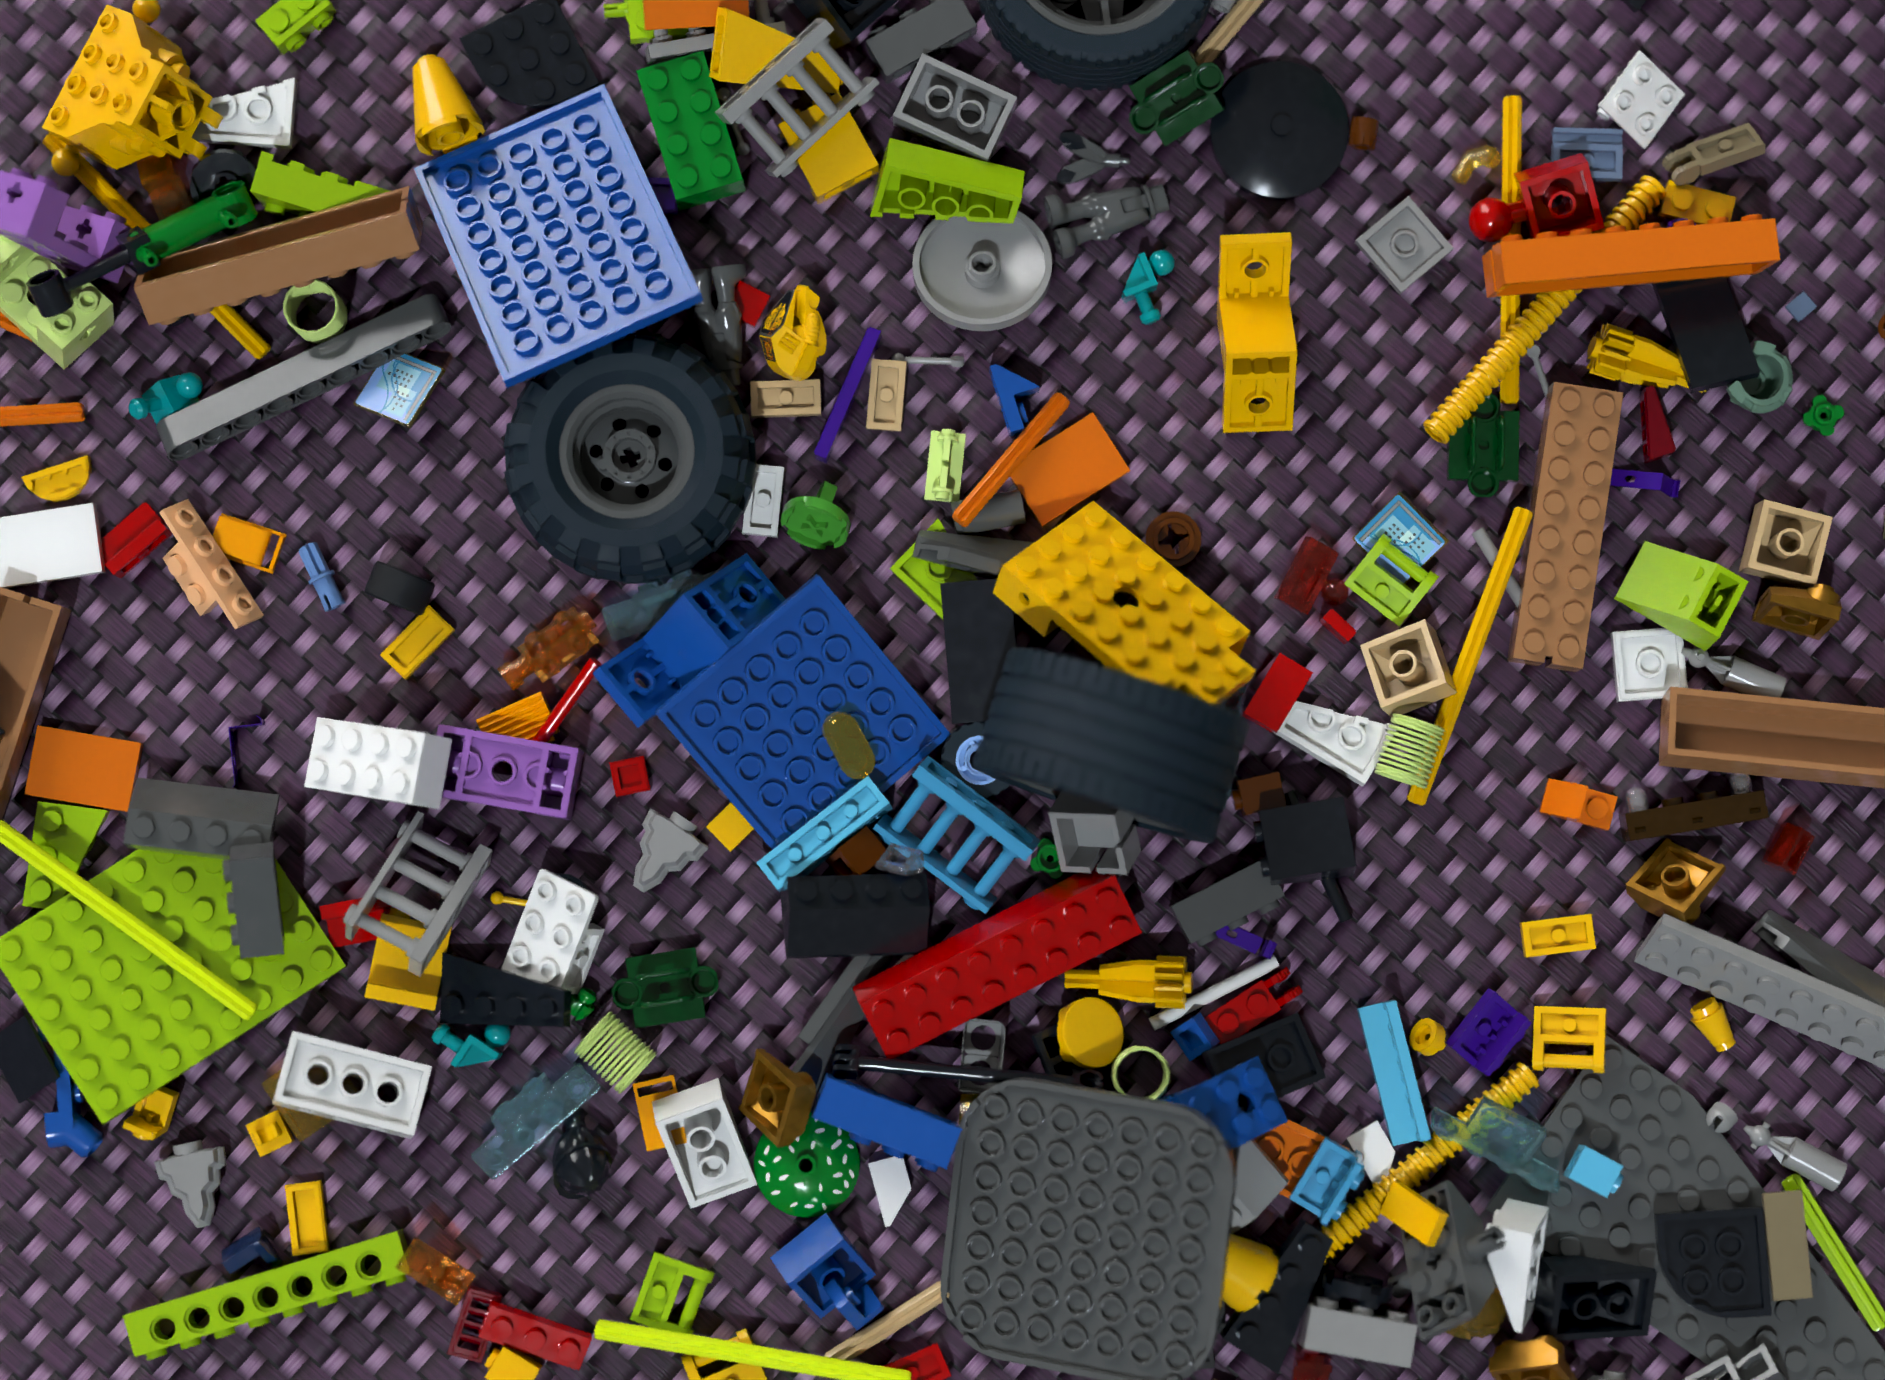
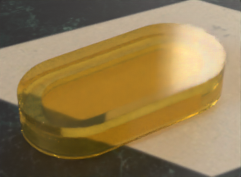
M835 712L829 715L823 723L822 732L841 770L853 779L867 777L874 769L875 756L857 721L845 712Z

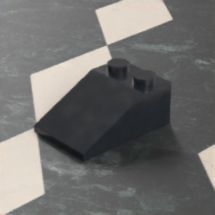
M793 0L809 24L817 18L826 19L835 30L828 37L830 39L829 44L834 50L851 42L898 1Z
M1576 1255L1541 1257L1532 1321L1544 1336L1555 1337L1557 1341L1648 1336L1657 1271L1655 1268Z

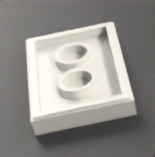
M87 503L0 517V587L6 589L106 573L97 504Z

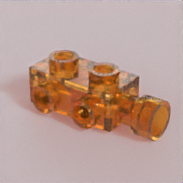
M573 606L568 611H560L555 614L552 622L539 632H531L525 637L524 643L517 647L522 654L513 662L508 660L498 667L497 670L513 691L525 683L524 679L533 672L544 683L600 642L592 631L597 625L585 609L578 612Z

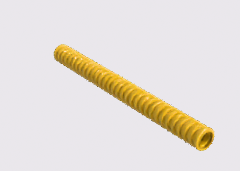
M1647 175L1642 176L1639 181L1640 183H1636L1633 186V191H1629L1626 194V199H1622L1619 202V207H1614L1612 214L1605 217V222H1603L1605 228L1593 231L1592 234L1605 233L1604 229L1613 226H1626V231L1637 230L1639 227L1638 223L1645 221V215H1650L1653 208L1659 205V200L1666 197L1665 188L1657 179ZM1583 289L1538 293L1536 301L1533 300L1529 303V309L1526 308L1522 311V317L1518 316L1515 319V324H1511L1508 327V332L1502 333L1501 340L1494 342V348L1487 350V356L1480 358V364L1473 366V372L1466 374V380L1459 382V388L1456 387L1451 391L1452 396L1449 395L1444 399L1445 404H1439L1437 407L1438 412L1434 411L1431 413V420L1427 419L1423 422L1424 429L1428 435L1439 443L1447 444L1450 441L1449 436H1454L1457 433L1456 428H1461L1464 425L1463 420H1468L1471 417L1470 412H1475L1478 409L1477 404H1482L1485 401L1484 396L1491 395V388L1499 386L1498 380L1506 378L1505 372L1513 370L1512 364L1516 365L1520 362V356L1523 357L1527 354V348L1530 349L1534 346V340L1538 341L1541 338V333H1545L1548 330V325H1552L1555 322V317L1561 316L1562 309H1567L1569 301H1574L1576 293H1581Z
M1517 1062L1515 1064L1517 1068L1515 1070L1509 1069L1506 1077H1499L1500 1082L1498 1084L1492 1083L1490 1091L1484 1090L1481 1098L1476 1097L1473 1099L1474 1104L1472 1106L1470 1104L1465 1106L1466 1111L1463 1113L1459 1111L1457 1113L1458 1117L1455 1120L1450 1118L1448 1126L1442 1125L1440 1127L1441 1131L1438 1134L1436 1132L1432 1133L1430 1141H1423L1424 1146L1421 1148L1417 1146L1414 1149L1415 1153L1413 1155L1407 1154V1160L1405 1162L1400 1160L1397 1163L1399 1167L1389 1169L1390 1174L1387 1177L1382 1175L1380 1177L1382 1181L1379 1183L1374 1182L1372 1184L1373 1188L1370 1191L1365 1189L1363 1191L1365 1195L1362 1198L1360 1196L1355 1198L1356 1203L1346 1205L1348 1209L1342 1212L1337 1221L1331 1218V1223L1328 1226L1322 1225V1232L1333 1240L1326 1260L1329 1257L1335 1258V1252L1338 1249L1342 1252L1345 1249L1343 1245L1346 1243L1351 1244L1353 1242L1352 1238L1355 1235L1360 1237L1362 1235L1360 1231L1362 1229L1368 1230L1370 1228L1369 1224L1372 1221L1374 1223L1379 1221L1377 1217L1380 1215V1209L1393 1181L1402 1182L1409 1188L1421 1186L1420 1181L1422 1179L1428 1180L1430 1178L1428 1174L1431 1172L1436 1173L1439 1165H1446L1445 1160L1448 1157L1453 1159L1455 1157L1454 1152H1461L1463 1150L1462 1146L1465 1143L1470 1145L1472 1143L1471 1138L1474 1136L1478 1138L1480 1136L1479 1132L1482 1129L1484 1131L1488 1130L1490 1122L1495 1124L1497 1116L1503 1117L1506 1114L1505 1110L1507 1108L1510 1110L1514 1108L1513 1103L1515 1101L1520 1103L1523 1100L1521 1096L1531 1094L1530 1089L1532 1087L1538 1088L1540 1086L1539 1080L1529 1067L1524 1063Z

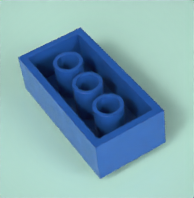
M827 1072L811 1109L812 1118L848 1131L851 1140L866 1146H870L871 1141L882 1144L883 1152L903 1159L905 1154L915 1157L914 1161L917 1162V1165L934 1172L937 1171L938 1166L947 1169L962 1130L957 1122L848 1080L836 1079Z

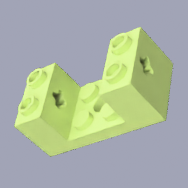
M0 235V312L61 368L66 369L114 325L113 303L89 282L71 291V296L74 300L71 308L56 316L42 317L37 306L28 300L30 292L26 285L27 281L33 276L50 269H58L63 278L67 276L49 259Z

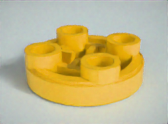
M1086 997L1075 1000L1060 1009L1058 1013L1057 1038L1060 1045V1056L1064 1061L1072 1062L1081 1068L1095 1069L1106 1066L1117 1058L1123 1046L1124 1029L1120 1016L1108 1002L1096 997Z

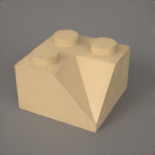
M1765 499L1760 501L1754 507L1739 572L1803 589L1813 587V585L1817 584L1833 517Z
M1425 619L1360 645L1380 707L1390 717H1392L1393 713L1403 715L1457 693L1437 632Z

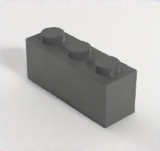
M929 0L930 5L919 11L917 8L910 9L899 17L900 22L889 28L887 25L880 26L869 34L870 39L866 40V50L886 84L914 70L922 53L935 58L977 34V24L963 0Z
M273 842L230 846L229 859L223 860L224 880L231 881L233 892H227L229 914L235 913L237 923L231 925L233 946L240 947L241 958L284 954L285 937Z
M1259 860L1169 906L1187 943L1197 942L1198 946L1201 947L1218 938L1215 931L1227 925L1230 931L1249 922L1246 915L1258 909L1261 915L1279 907L1278 899L1285 896L1280 884L1271 885L1270 876H1262Z

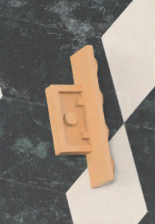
M189 499L162 509L159 513L178 541L162 559L200 616L207 614L219 604L234 629L260 619L264 614Z

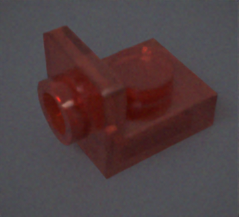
M1304 1352V1358L1294 1357L1291 1380H1329V1374L1332 1373L1333 1365L1330 1362H1325L1324 1355Z

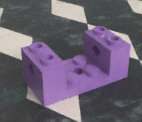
M12 168L10 173L0 170V235L67 269L77 272L122 251L116 236L132 229L125 225L127 219L111 212H106L105 217L100 216L102 212L86 205H81L80 210L68 207L66 204L70 195L57 189L58 182L42 175H37L36 180H34L31 174L16 168ZM124 266L99 278L118 283Z
M438 724L436 736L452 739L442 792L443 799L466 803L472 802L572 820L584 751L569 746ZM502 761L510 763L513 769L511 778L505 782L497 781L493 775L495 765Z

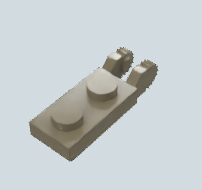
M1746 123L1689 143L1686 147L1667 154L1662 159V166L1667 172H1673L1671 176L1673 182L1681 186L1694 182L1699 175L1703 176L1765 154V143L1752 125Z

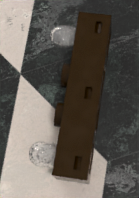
M1731 773L1729 778L1731 796L1718 797V792L1712 791L1696 794L1697 801L1684 803L1683 797L1662 800L1663 807L1649 809L1645 790L1641 787H1632L1626 793L1628 813L1618 815L1623 842L1769 818L1764 790L1753 792L1749 774Z

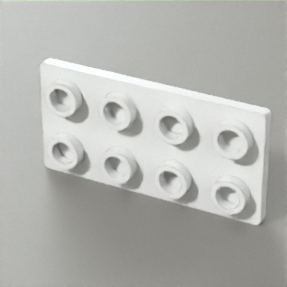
M540 869L501 970H507L528 979H535L569 990L571 994H578L584 985L605 930L594 923H590L599 896L546 869Z

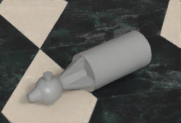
M1698 647L1693 649L1683 648L1681 652L1688 658L1689 663L1693 667L1701 668L1706 666L1721 685L1742 694L1780 698L1786 684L1785 677L1739 657H1710L1707 650L1704 651Z
M1766 1122L1763 1125L1744 1126L1743 1130L1749 1135L1752 1142L1750 1147L1753 1149H1757L1758 1146L1767 1145L1782 1166L1831 1192L1841 1183L1847 1169L1845 1162L1798 1137L1771 1136L1770 1124Z

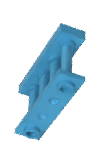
M927 756L912 775V777L918 780V787L894 819L885 814L873 829L879 833V837L883 842L899 848L960 894L969 907L974 910H981L986 914L997 900V897L989 891L1014 858L1020 857L1026 861L1041 840L930 756ZM935 793L946 801L947 807L925 837L920 840L905 827L929 794ZM964 815L974 823L975 829L949 862L933 850V848L956 817ZM986 836H992L1002 844L1003 851L977 883L961 870Z

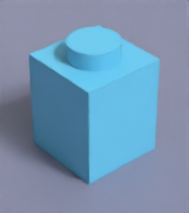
M1579 1144L1563 1176L1607 1198L1610 1192L1614 1194L1623 1180V1175L1620 1174L1623 1166L1593 1149Z

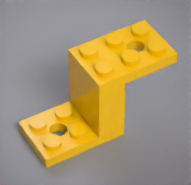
M1291 232L1220 235L1217 323L1224 368L1223 433L1293 430L1297 346L1289 300L1292 250ZM1252 262L1263 264L1258 269H1248L1246 267ZM1255 398L1266 399L1261 404L1250 403Z

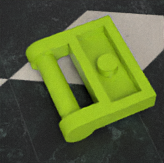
M1383 533L1344 584L1400 627L1439 576L1431 570L1429 572L1424 570L1390 543L1392 539ZM1383 554L1420 584L1413 591L1376 562L1377 558Z
M655 1251L630 1320L651 1328L693 1335L694 1330L691 1329L706 1286L708 1283H712L715 1273ZM687 1275L694 1278L677 1324L668 1321L683 1277Z

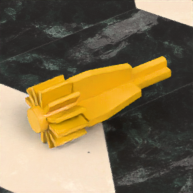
M1609 323L1603 324L1601 332L1597 331L1596 336H1593L1589 343L1587 359L1590 362L1587 365V369H1590L1589 373L1612 381L1620 380L1630 384L1653 385V387L1668 388L1669 385L1675 386L1677 384L1689 388L1678 356L1650 339L1632 335L1633 331Z
M1157 955V960H1131L1100 964L1099 970L1070 969L1065 972L1064 987L1098 989L1099 995L1132 1002L1155 1003V1008L1185 1009L1186 993H1192L1193 972H1187L1188 963H1186V956Z

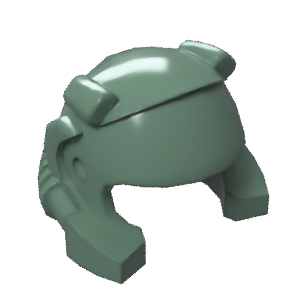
M1765 341L1754 342L1752 352L1760 370L1759 377L1741 382L1734 381L1726 385V390L1732 403L1749 412L1758 414L1774 411L1785 404L1793 390V371L1786 355L1783 356L1775 349L1776 345Z

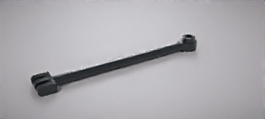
M838 1044L836 1046L832 1070L834 1078L857 1081L858 1070L990 1083H1000L1009 1079L1028 1077L1103 1090L1104 1086L1103 1076L1095 1070L1087 1069L1068 1076L860 1056V1045Z

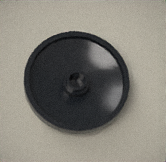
M1272 61L1261 63L1238 74L1221 92L1219 99L1224 105L1225 110L1211 118L1210 143L1218 166L1238 188L1258 198L1276 201L1291 200L1303 197L1317 190L1335 173L1344 157L1348 144V115L1336 89L1318 72L1293 62Z

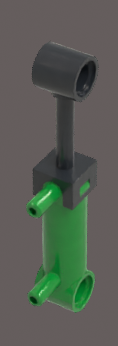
M238 180L224 184L214 190L211 194L212 196L143 229L137 226L116 236L122 251L73 275L63 278L58 269H50L33 276L27 281L26 285L41 316L46 318L65 312L74 304L71 291L126 264H129V267L138 275L144 274L160 266L159 260L225 228L239 227L252 221L257 217L258 213L244 181Z

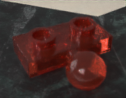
M1306 536L1274 598L1304 615L1309 614L1319 592H1321L1322 599L1331 606H1338L1344 603L1349 595V589L1344 584L1345 582L1338 578L1327 580L1339 553L1316 539Z

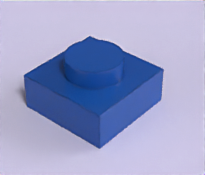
M1201 1013L1193 1016L1170 1032L1189 1061L1220 1042Z

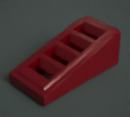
M1653 385L1646 387L1640 392L1642 445L1645 464L1670 456L1676 450L1656 389Z
M467 1284L447 1354L478 1363L482 1362L488 1340L463 1333L462 1330L464 1326L479 1330L482 1323L466 1319L468 1313L485 1317L487 1310L470 1306L472 1300L490 1304L491 1300L501 1303L503 1298L501 1293ZM459 1339L478 1344L477 1351L457 1346Z

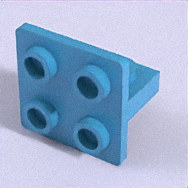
M1325 1136L1291 1192L1289 1199L1319 1216L1320 1223L1327 1226L1331 1218L1337 1221L1346 1207L1347 1202H1345L1349 1188L1355 1191L1365 1175L1362 1153L1358 1150L1352 1152Z

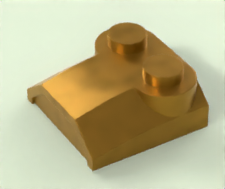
M1815 584L1813 588H1807L1806 590L1789 587H1769L1760 597L1753 613L1752 621L1819 640L1839 621L1842 609L1840 596L1834 592L1835 589L1825 584Z
M1666 838L1625 884L1626 891L1640 908L1658 917H1661L1664 913L1690 924L1699 917L1701 912L1700 904L1723 875L1726 867L1722 863L1718 864Z
M756 1049V1056L742 1103L739 1105V1110L777 1147L789 1146L805 1130L816 1095L815 1082L808 1073H794L764 1049Z
M1540 1336L1536 1340L1522 1342L1506 1340L1494 1349V1355L1489 1358V1373L1495 1380H1577L1572 1369L1565 1361V1346L1552 1336Z

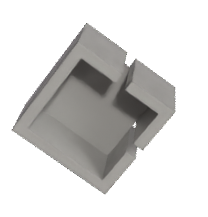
M1061 791L1048 812L1061 872L1091 873L1105 848H1108L1096 867L1097 873L1121 875L1129 873L1141 852L1136 824H1131L1134 820L1133 813Z

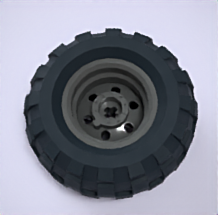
M637 331L636 333L628 334L538 374L532 381L529 380L516 400L517 406L511 422L507 423L503 446L505 449L506 465L504 474L509 496L517 509L521 521L534 539L555 559L565 563L576 570V572L598 580L618 581L623 584L648 583V581L667 576L674 577L694 568L697 562L710 553H715L731 536L732 529L741 515L745 513L752 494L756 468V443L749 415L738 391L725 373L714 366L704 354L686 343L680 344L662 337V334ZM617 419H623L626 422V427L624 430L616 431L613 429V422ZM652 425H656L661 429L660 435L656 438H651L647 434V429ZM594 445H599L603 449L602 455L598 458L590 456V449ZM633 452L636 457L641 456V459L636 460L638 465L634 468H631L628 463L623 464L624 460H628L626 454ZM666 458L672 461V468L669 471H662L659 468V461ZM611 478L614 481L613 489L604 491L601 488L602 480ZM640 484H644L649 488V494L645 498H640L635 493L636 487Z

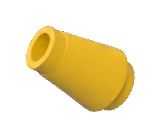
M1715 997L1706 998L1690 1009L1693 1016L1691 1021L1712 1046L1715 1047L1717 1052L1725 1051L1736 1043L1723 1004L1718 1003Z

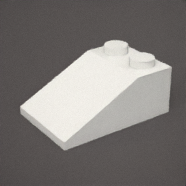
M719 1078L652 1102L656 1126L691 1209L757 1185L752 1166ZM684 1127L687 1143L675 1145L671 1130Z
M1507 1198L1501 1210H1495L1492 1223H1488L1485 1229L1486 1231L1492 1226L1498 1227L1503 1232L1505 1238L1496 1241V1243L1504 1240L1506 1244L1502 1249L1488 1254L1487 1259L1515 1332L1522 1333L1535 1306L1541 1257H1543L1549 1207Z

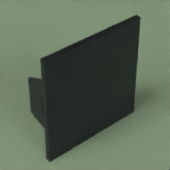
M24 1015L0 1032V1068L19 1104L60 1078L57 1068L28 1015Z

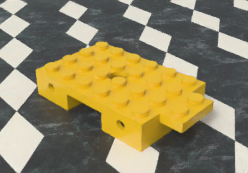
M1095 501L1087 504L1002 565L992 592L1044 637L1060 626L1103 662L1104 667L1153 681L1217 706L1249 682L1255 672V669L1239 657L1250 630ZM1117 592L1130 593L1137 599L1139 606L1137 608L1132 605L1120 607L1114 602L1113 596Z

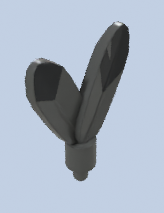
M1062 132L1059 135L1060 142L1064 148L1082 158L1062 168L1056 177L1057 182L1060 184L1079 182L1100 172L1105 166L1120 168V164H1130L1129 158H1123L1121 154L1106 153L1099 146L1079 134Z

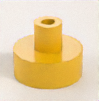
M1431 1018L1419 1020L1410 1032V1046L1425 1056H1431L1438 1051H1442L1446 1047L1445 1028Z

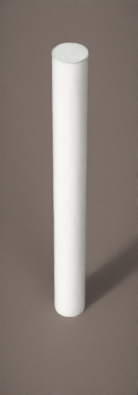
M1273 954L1270 960L1265 958L1187 998L1185 1009L1167 1008L1148 1019L1154 1031L1279 968L1280 965Z

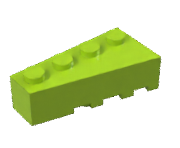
M889 138L873 192L870 217H883V213H899L900 218L914 219V214L935 215V220L949 221V218L959 216L966 217L969 222L1013 224L1022 199L1025 171Z
M261 151L250 192L265 206L264 211L277 216H285V213L289 212L299 215L298 217L390 191L361 181H355L354 186L348 185V179L328 171L321 172V176L315 175L313 169L293 160L287 166L279 164L273 159L274 154Z

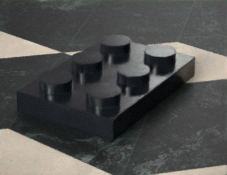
M1298 1012L1201 1053L1211 1077L1250 1058L1259 1056L1277 1098L1326 1078ZM1239 1094L1237 1099L1238 1106L1242 1111L1246 1112L1248 1102L1243 1095Z

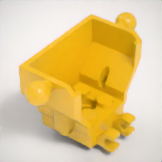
M135 0L132 6L133 14L107 4L98 18L97 24L42 126L44 130L67 144L64 149L56 151L51 159L52 168L58 175L67 177L77 172L80 166L79 152L98 163L117 170L150 155L163 157L167 153L181 159L183 153L200 159L207 150L205 145L192 138L199 122L207 123L213 128L218 129L223 116L208 107L213 97L200 89V86L190 79V68L186 65L181 48L147 25V23L157 20L160 15L161 9L157 0Z

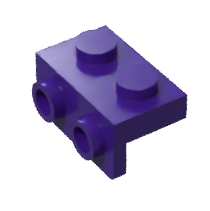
M1488 988L1445 1044L1473 1068L1486 1076H1490L1494 1070L1502 1065L1505 1056L1513 1046L1524 1037L1532 1021L1515 1010L1495 991Z

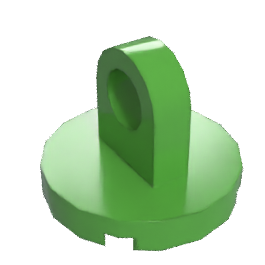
M823 481L816 497L799 496L792 498L785 504L780 522L782 527L785 525L788 528L787 534L793 540L814 549H825L826 545H834V549L847 541L851 527L850 520L840 507L833 504L838 486Z

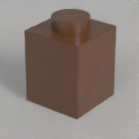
M1279 772L1238 780L1235 782L1236 789L1231 790L1234 809H1241L1242 817L1259 813L1261 810L1287 806Z
M866 826L840 846L825 861L837 875H864L888 855L889 852L884 847L881 838L877 834L872 833Z

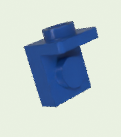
M833 1279L823 1287L838 1311L857 1331L884 1309V1306L868 1284L863 1285L854 1292L849 1285L843 1289Z

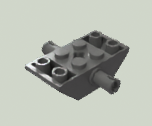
M1447 1180L1419 1194L1449 1215L1435 1247L1424 1245L1400 1228L1407 1270L1390 1277L1387 1284L1397 1282V1284L1393 1285L1392 1292L1395 1298H1402L1412 1292L1421 1341L1430 1340L1478 1316L1495 1289L1492 1269L1487 1259L1488 1254L1502 1249L1506 1244L1504 1240L1496 1243V1241L1505 1238L1503 1232L1498 1227L1492 1226L1484 1231L1482 1219L1453 1183Z

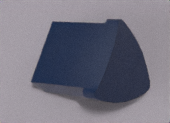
M259 1226L222 1250V1264L229 1274L259 1255L273 1268L282 1263V1260Z

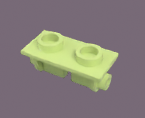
M942 429V431L931 430L924 500L959 501L966 434L956 433L952 429Z

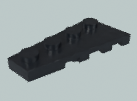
M442 952L440 1023L570 1027L571 991L535 979H528L507 970L487 966V964L462 958L460 955Z

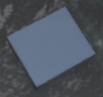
M1804 291L1785 306L1798 323L1817 307Z

